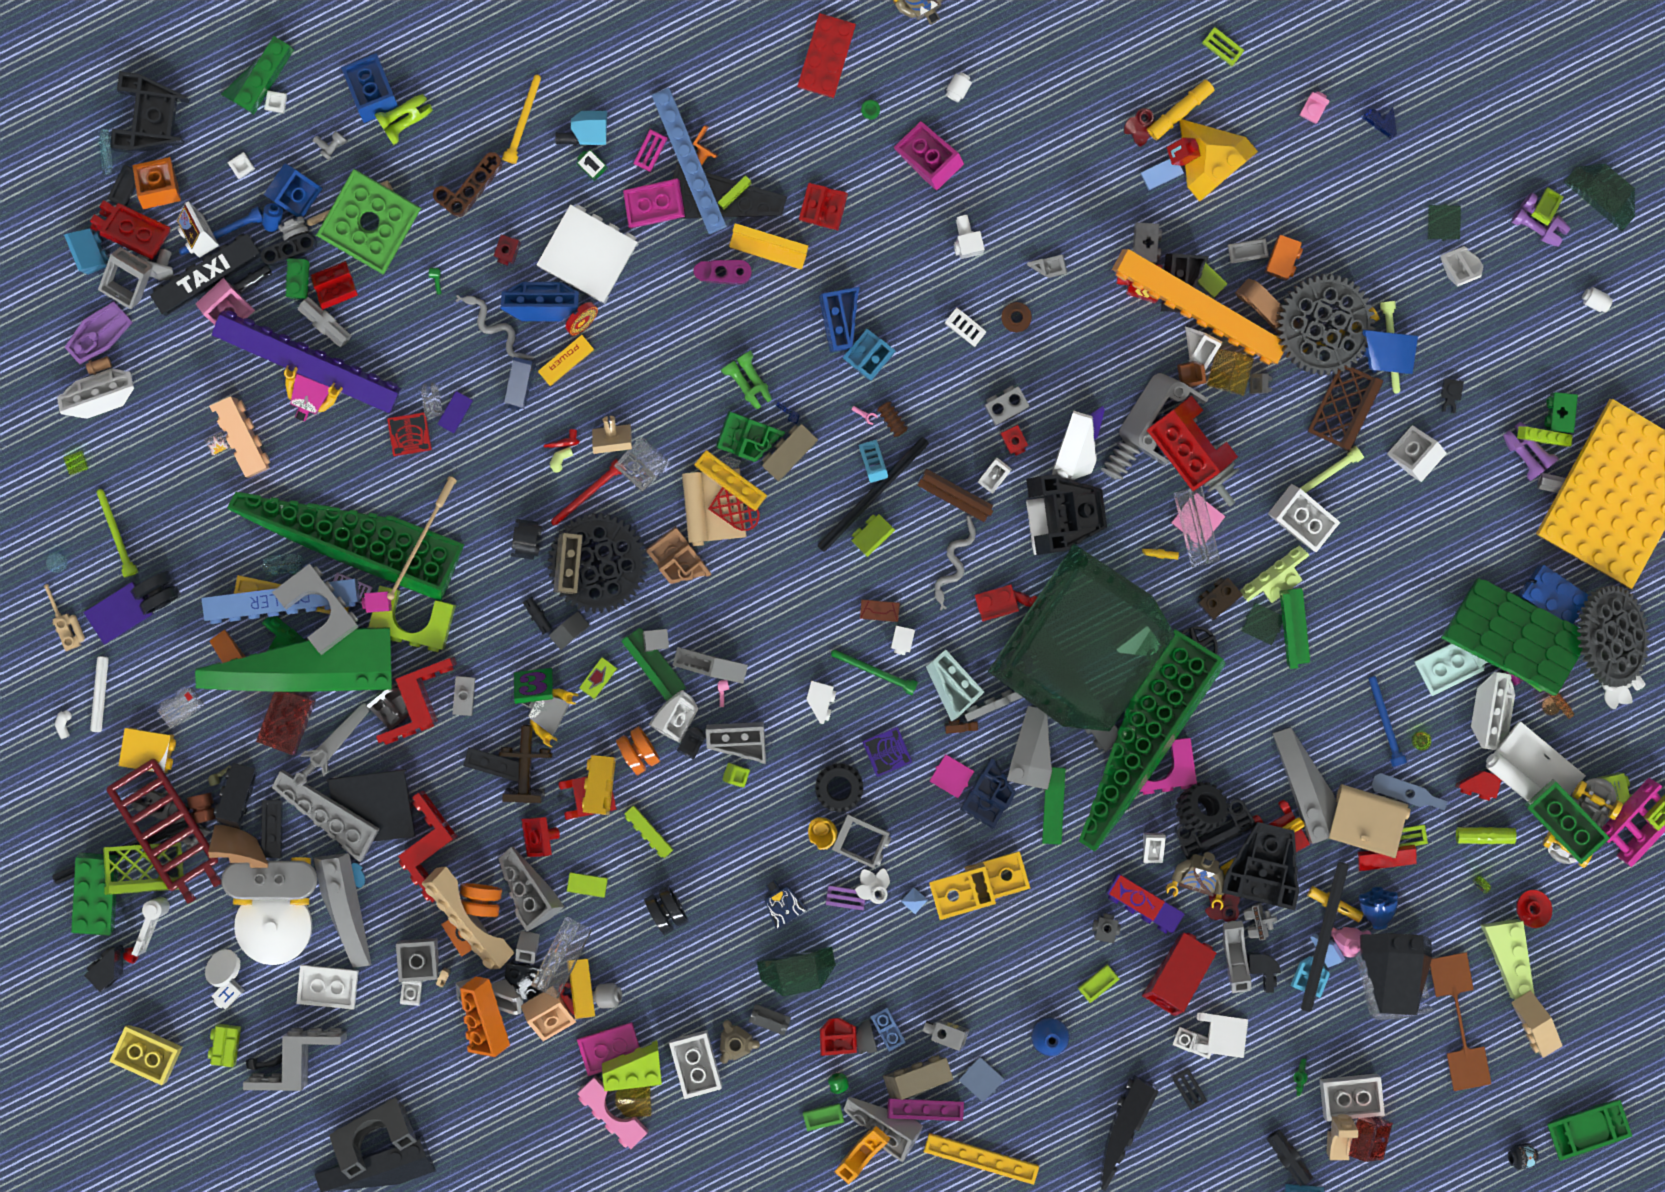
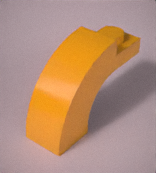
M875 1126L855 1144L834 1172L850 1184L860 1174L870 1159L888 1143L890 1137Z

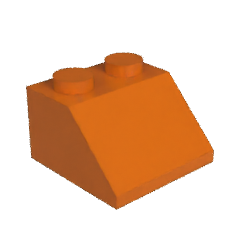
M170 157L132 165L137 197L143 209L181 201L179 186Z

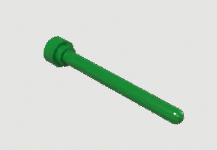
M831 651L832 657L896 684L911 696L916 689L918 682L913 679L911 681L908 679L903 680L840 651Z

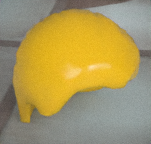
M817 817L809 823V840L817 845L820 850L830 848L837 838V829L828 818Z

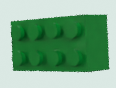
M1554 779L1524 804L1580 864L1586 861L1610 839Z
M79 853L75 859L71 933L110 936L114 931L116 894L105 895L104 854ZM109 855V859L115 864L119 860V855ZM116 869L110 874L111 882H117L118 871Z

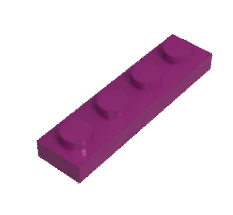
M888 1098L887 1118L963 1121L964 1102L900 1100Z

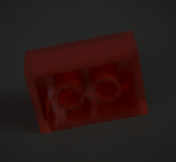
M274 692L256 742L290 755L296 754L316 700L296 692Z

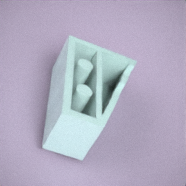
M947 650L940 653L926 666L951 722L958 718L984 693Z

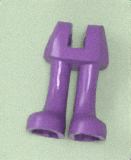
M1531 192L1522 202L1520 209L1516 211L1511 222L1517 226L1523 224L1541 235V241L1559 247L1562 239L1554 233V230L1556 229L1558 232L1567 235L1570 227L1559 215L1553 217L1546 227L1532 219L1527 212L1533 213L1537 206L1538 198L1536 194Z
M1519 422L1515 425V429L1517 432L1518 426L1528 427L1522 422ZM1511 431L1503 434L1509 450H1515L1529 468L1527 478L1529 481H1532L1559 460L1555 454L1547 453L1537 442L1523 439L1518 440ZM1525 444H1527L1532 449V451L1537 455V457L1541 461L1542 466L1528 452V450L1524 446Z

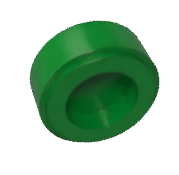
M867 100L862 104L861 113L868 120L876 119L880 114V106L874 100Z

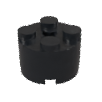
M515 519V523H519V526L514 527L512 549H515V553H511V557L534 560V556H538L540 545H536V539L541 537L542 526L538 525V521Z

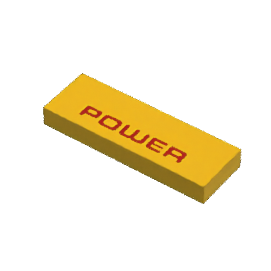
M581 335L538 372L549 386H552L593 352L594 348Z

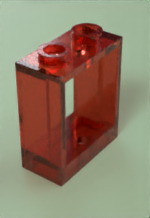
M1378 1117L1358 1118L1356 1124L1358 1138L1352 1139L1348 1156L1364 1162L1383 1160L1393 1123Z

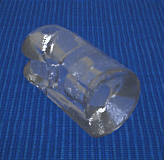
M431 382L432 395H430L428 386L424 384L421 388L425 417L442 415L439 387Z

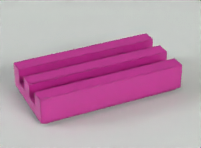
M650 129L633 164L651 173L668 138ZM652 135H654L655 138L647 152V155L643 163H640L639 161ZM660 138L662 140L648 167L646 164Z

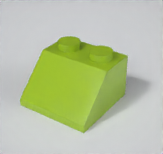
M873 514L866 521L868 525L863 530L858 528L851 535L854 538L851 541L866 557L895 531L880 514L877 516Z

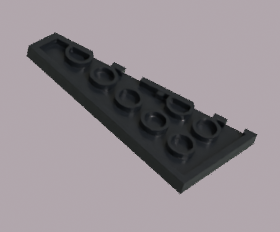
M677 164L672 179L678 178L680 180L685 217L677 219L702 218L680 164ZM705 172L717 204L738 183L737 181ZM748 186L725 210L720 206L719 208L723 218L782 216L787 196Z

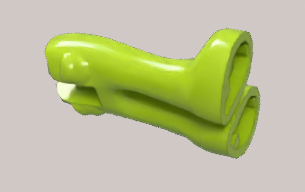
M424 94L414 96L389 112L374 114L393 145L399 142V133L402 130L422 120L433 111L431 104H427L417 110L416 107L427 100ZM409 113L408 116H406L405 118L389 126L391 122L395 121L400 116Z

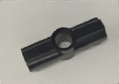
M1280 1129L1272 1132L1266 1138L1277 1153L1280 1162L1286 1170H1289L1299 1186L1307 1184L1313 1178L1302 1162L1299 1153L1293 1145H1290Z

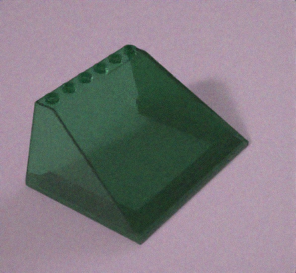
M1073 544L988 672L1063 727L1110 731L1175 634L1151 594Z

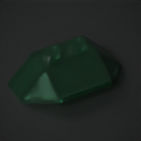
M1607 164L1576 167L1565 179L1564 183L1620 231H1623L1635 217V188Z
M832 946L757 961L761 981L783 997L821 989L836 966Z

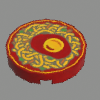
M584 303L578 307L576 314L570 315L565 325V329L570 335H578L594 321L598 308L593 303Z

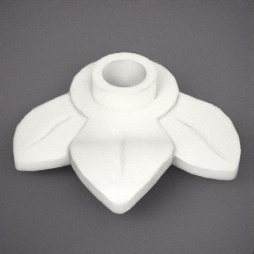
M1602 683V687L1605 690L1604 699L1607 705L1612 709H1616L1619 703H1632V696L1628 689L1632 684L1621 687H1609Z
M882 868L875 875L868 870H862L860 873L861 885L855 888L857 895L863 900L870 899L875 904L883 903L887 899L886 889L890 883L887 871ZM876 891L880 893L878 898L875 896Z

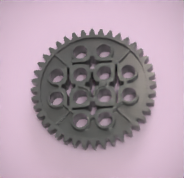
M1321 274L1320 278L1318 275H1313V280L1307 277L1306 283L1304 281L1299 282L1300 287L1293 286L1295 292L1288 291L1290 298H1283L1286 305L1280 304L1283 312H1277L1281 319L1276 320V322L1280 323V326L1275 328L1281 331V333L1276 335V337L1282 338L1278 344L1285 345L1282 352H1288L1286 358H1292L1291 363H1297V368L1301 369L1303 367L1305 372L1310 370V373L1315 374L1317 372L1318 375H1323V373L1330 375L1331 371L1333 374H1337L1338 369L1344 372V366L1351 368L1350 362L1357 364L1356 357L1363 358L1361 351L1366 352L1365 344L1368 345L1366 336H1363V330H1375L1374 327L1370 326L1371 323L1375 322L1374 319H1370V316L1375 314L1369 311L1372 305L1366 304L1369 298L1363 297L1365 291H1359L1360 286H1354V282H1348V278L1343 277L1341 279V276L1336 275L1334 277L1333 274H1328V276ZM1330 289L1332 295L1327 299L1325 294ZM1345 297H1347L1348 304L1346 306H1343L1342 301ZM1303 300H1306L1307 307L1302 310L1301 303ZM1322 302H1325V303H1327V304H1334V306H1336V308L1341 309V310H1343V311L1336 310V309L1333 310L1329 305H1326V304H1324V303H1322ZM1323 307L1324 314L1319 317L1318 310ZM1306 315H1309L1310 317H1312L1311 320H1308L1307 318H1305ZM1340 315L1341 320L1336 324L1335 317ZM1298 318L1299 325L1297 327H1294L1293 321L1294 319ZM1318 321L1325 322L1333 328L1325 327L1322 323H1319ZM1356 322L1358 327L1355 331H1352V324ZM1315 325L1316 332L1311 335L1310 328ZM1340 329H1343V331H1345L1344 335H1342L1339 332ZM1332 332L1333 339L1328 342L1327 335ZM1306 337H1308V338H1310V339H1313V340H1318L1319 342H1321L1322 344H1324V345H1326V346H1329L1330 348L1325 347V346H1322V345H1317L1314 341H1311V340L1307 339ZM1346 340H1349L1350 346L1345 349L1344 343ZM1305 343H1307L1309 348L1304 353L1302 351V347ZM1324 350L1325 357L1324 359L1320 360L1319 354L1321 351Z
M1614 585L1600 587L1596 589V592H1591L1592 596H1588V601H1584L1585 607H1581L1583 614H1579V617L1582 621L1578 622L1581 629H1577L1581 633V636L1577 637L1578 640H1581L1578 647L1583 649L1580 655H1585L1583 662H1587L1586 669L1591 668L1590 674H1594V679H1598L1599 683L1609 687L1627 686V684H1631L1632 681L1636 680V676H1640L1639 671H1643L1642 665H1646L1644 658H1648V655L1645 652L1649 651L1646 644L1650 643L1646 639L1650 635L1646 632L1649 626L1644 624L1647 618L1642 617L1644 611H1640L1641 604L1637 605L1638 600L1633 599V594H1629V590H1624V587L1619 588V586Z

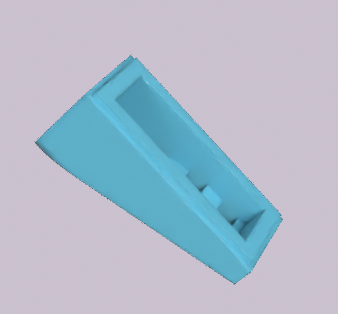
M877 439L860 444L859 449L870 483L888 478ZM876 449L875 451L865 453V451Z

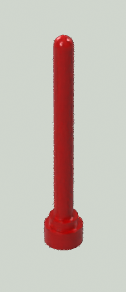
M616 458L604 475L551 520L552 525L559 524L614 475H621L623 472L617 468L621 462Z

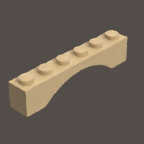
M447 867L436 868L422 882L427 894L433 897L437 902L438 908L449 917L450 923L456 926L460 931L461 937L468 941L473 952L480 956L484 966L490 970L500 969L514 954L513 950L503 938L486 934L470 920L461 903L458 881Z

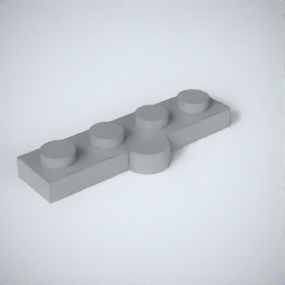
M1025 682L1019 685V690L1014 692L1012 689L1001 693V698L995 700L992 697L985 700V705L977 707V705L967 708V713L964 714L967 722L1038 691L1035 683Z

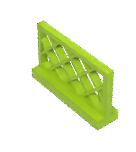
M181 842L171 846L176 847L177 855L175 858L182 854ZM149 844V845H150L151 848L153 849V848L157 847V846L160 845V844ZM141 845L103 848L106 887H104L105 895L165 891L168 888L160 875L157 879H152L147 874L153 867V864L148 856L145 855V851L142 852L140 850L143 849ZM130 850H136L140 854V857L135 862L126 856ZM166 850L158 855V859L163 856L168 861L172 860L165 854ZM109 851H116L122 857L114 864L109 859ZM142 857L151 864L145 872L136 865ZM123 859L132 865L126 873L117 866ZM183 862L176 866L178 877L172 878L169 876L173 882L183 876ZM133 868H136L142 874L138 880H133L128 876ZM114 869L123 875L117 882H111L110 874Z

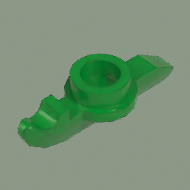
M1305 1058L1301 1060L1299 1070L1293 1076L1294 1081L1297 1083V1096L1301 1095L1304 1084L1308 1079L1305 1072L1307 1062Z

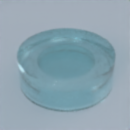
M54 553L47 558L46 564L50 571L62 572L67 567V559L62 554Z

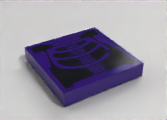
M898 727L862 741L877 777L912 763Z

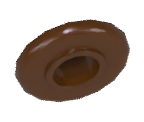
M1014 302L1004 308L1001 319L1006 329L1017 333L1028 328L1032 315L1026 305ZM1016 311L1022 315V320L1018 323H1014L1011 320L1012 313Z

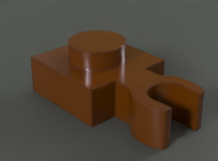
M955 719L952 722L948 720L949 723H945L946 734L978 730L977 721L964 723L960 722V719Z

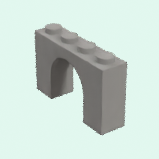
M308 564L272 593L286 610L303 597L311 594L321 595L329 601L331 608L329 619L322 627L307 637L322 655L357 629L358 625L355 622L358 619L352 611L348 613L344 609L346 606L345 602L340 596L337 598L332 592L335 589L328 581L326 583L323 582L320 578L323 574L317 566L312 568Z

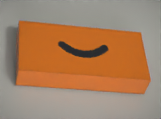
M449 920L441 924L461 957L472 950L468 941L461 937L460 931Z

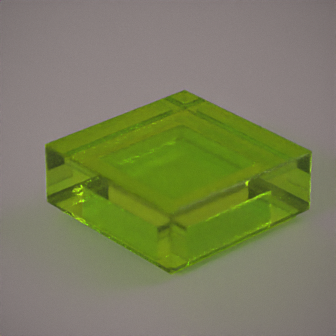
M83 451L63 457L69 475L89 470Z

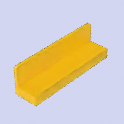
M736 223L734 224L733 235L729 247L797 269L803 268L809 248L808 245Z

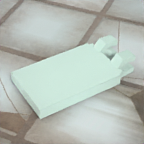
M1449 644L1414 661L1431 696L1484 671V664L1488 663L1453 644Z

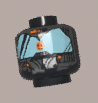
M1529 1143L1513 1145L1508 1152L1509 1163L1517 1170L1533 1168L1536 1160L1539 1158L1538 1151Z

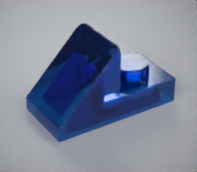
M1393 107L1384 118H1381V114L1373 108L1365 110L1361 116L1362 119L1391 140L1397 135Z

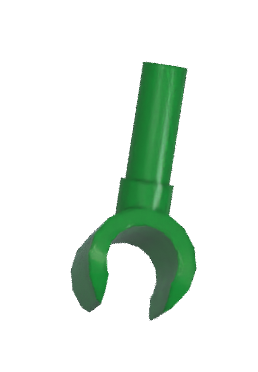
M430 268L429 278H435L436 293L439 295L441 294V271L438 268Z

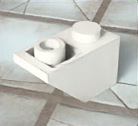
M811 681L806 700L819 722L824 724L825 720L829 721L831 710L828 709L830 702H834L836 691H833L834 686Z

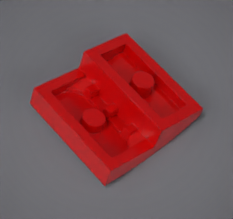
M808 183L799 221L838 231L848 193Z
M346 261L311 275L313 287L317 292L322 310L358 296Z

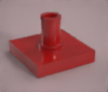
M546 817L521 819L527 857L552 855L550 840L559 839V829L557 827L548 829Z

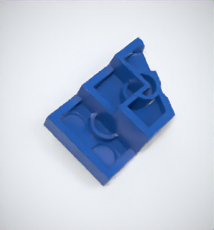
M1363 330V336H1366L1368 343L1366 353L1368 355L1369 369L1413 374L1418 336Z

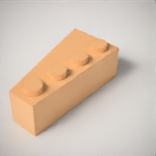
M230 396L210 405L212 412L216 411L219 416L217 422L220 428L228 433L226 440L232 449L235 448L234 456L245 477L250 478L270 469L268 465L270 463L269 457L260 448L262 442L258 435H254L252 430L254 425L251 419L247 418L244 413L246 407L243 401Z

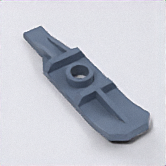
M1382 773L1374 776L1372 782L1375 792L1418 807L1430 805L1445 810L1448 802L1433 797L1425 788ZM1409 789L1413 792L1410 797L1406 796V791Z

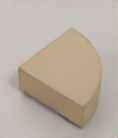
M442 969L436 982L437 986L444 987L450 974L449 969Z

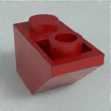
M1480 770L1456 783V787L1461 788V793L1471 795L1472 792L1478 793V798L1490 801V798H1497L1502 780L1495 774Z

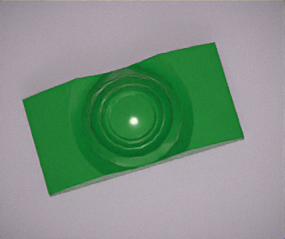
M1620 1099L1598 1104L1587 1110L1565 1115L1547 1123L1559 1161L1633 1137Z

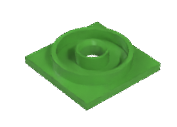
M354 168L316 236L384 275L422 208ZM373 212L378 216L379 225L375 230H366L361 225V217L364 213Z

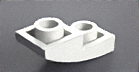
M422 981L402 982L400 1004L420 1006Z
M1179 1027L1173 1045L1210 1059L1212 1053L1193 1051L1195 1043L1207 1045L1208 1037Z

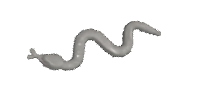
M459 295L456 296L458 298L456 302L462 300L469 305L478 304L480 306L477 324L483 333L494 334L502 330L508 333L506 351L509 356L533 360V356L513 351L515 330L511 325L507 323H499L490 327L485 325L487 305L483 300L474 296L460 298Z
M970 515L966 516L970 532L967 539L955 540L947 547V557L957 568V572L954 575L940 577L935 583V597L941 604L940 610L943 608L947 609L943 605L944 593L941 590V585L957 582L963 577L965 571L963 563L955 556L954 550L958 547L971 545L975 540L976 532Z

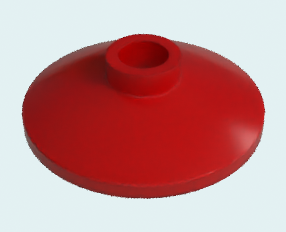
M1529 890L1519 897L1516 910L1519 919L1526 926L1541 928L1550 921L1552 917V904L1543 892Z

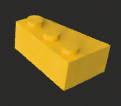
M591 755V759L587 760L589 774L588 778H585L584 784L586 793L582 802L583 812L610 815L616 758Z

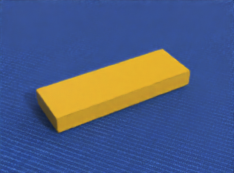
M588 959L568 961L575 1019L594 1017L595 1010Z

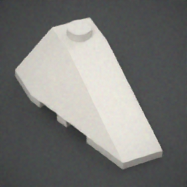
M1073 411L1055 459L1052 475L1056 474L1064 479L1075 480L1092 473L1097 460L1092 416Z

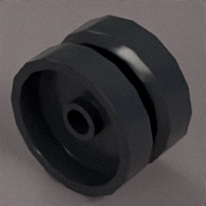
M169 571L147 579L130 591L135 600L146 598L139 605L143 615L157 611L181 596L177 586L167 587L173 581Z
M668 885L659 890L661 901L654 894L644 899L647 909L664 936L673 931L674 926L671 919L679 927L688 922L679 899Z

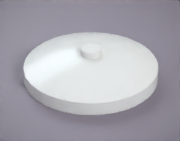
M252 900V905H241L238 909L234 924L236 939L241 949L257 962L268 965L286 963L297 957L307 946L312 934V917L307 905H290V900Z

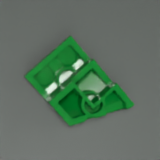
M728 411L716 448L756 462L785 432Z

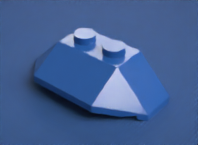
M521 282L508 290L502 291L500 307L501 310L520 321H562L578 309L579 292L562 282Z

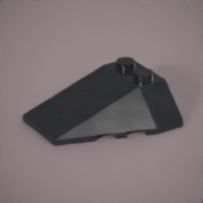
M1257 822L1226 872L1221 893L1295 910L1299 896L1298 868L1296 867L1295 832Z
M1395 933L1360 935L1362 960H1365L1368 969L1367 975L1371 979L1374 988L1372 991L1380 1014L1417 1015L1432 960L1431 938L1424 935Z

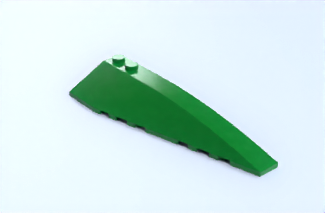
M390 627L357 628L322 655L308 639L305 642H296L269 649L263 653L250 654L248 657L231 659L225 663L219 662L196 668V688L272 692L391 690Z

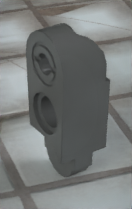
M152 790L144 795L147 797L146 802L139 798L131 804L135 810L142 811L166 795ZM172 800L165 805L163 812L156 810L150 816L164 820L178 811V808ZM181 817L180 819H178L177 821H175V822H173V823L182 822V821H184V818Z

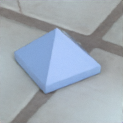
M913 887L901 902L916 914L928 899Z

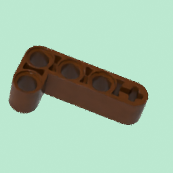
M494 152L486 154L456 194L444 186H439L433 191L434 200L453 216L463 217L503 166L502 159ZM489 160H495L497 165H491ZM484 166H486L487 169L489 168V170L491 171L490 174L487 172L486 169L483 168ZM479 173L486 174V179L483 182L477 181ZM468 188L474 189V194L471 197L465 196V191ZM442 191L447 192L445 200L438 199V194ZM456 203L462 204L460 212L453 211V206Z

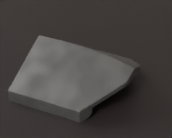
M399 688L383 690L366 704L389 730H392L409 716Z

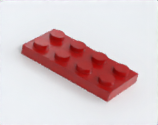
M819 13L797 88L834 99L856 24Z

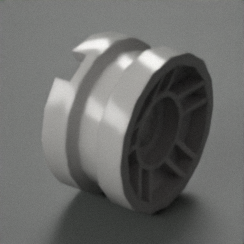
M297 217V220H288L284 222L283 227L282 224L278 226L279 231L283 233L282 238L284 241L309 232L307 226H304L305 221L303 217Z

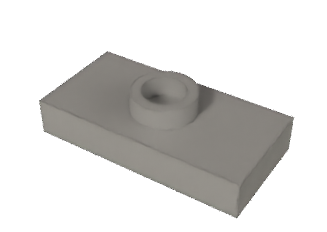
M456 676L453 714L472 716L475 677Z

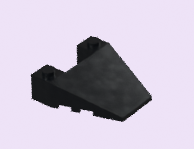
M1056 474L1026 479L1029 498L1044 496L1048 534L1034 536L1036 555L1067 551L1070 547L1081 543L1082 540L1107 528L1102 489L1084 483L1080 484L1072 479H1064Z

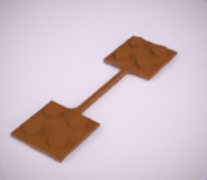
M1467 952L1432 958L1430 969L1435 996L1452 995L1454 997L1463 1043L1460 1051L1446 1053L1453 1091L1490 1085L1491 1078L1485 1047L1472 1049L1467 1047L1459 1008L1458 995L1461 992L1474 990Z

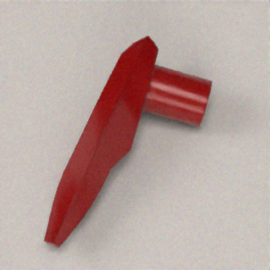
M570 429L569 438L550 442L543 446L549 448L575 446L580 443L576 439L577 430Z
M1014 590L1016 600L1019 603L1028 607L1038 606L1037 596L1030 597Z

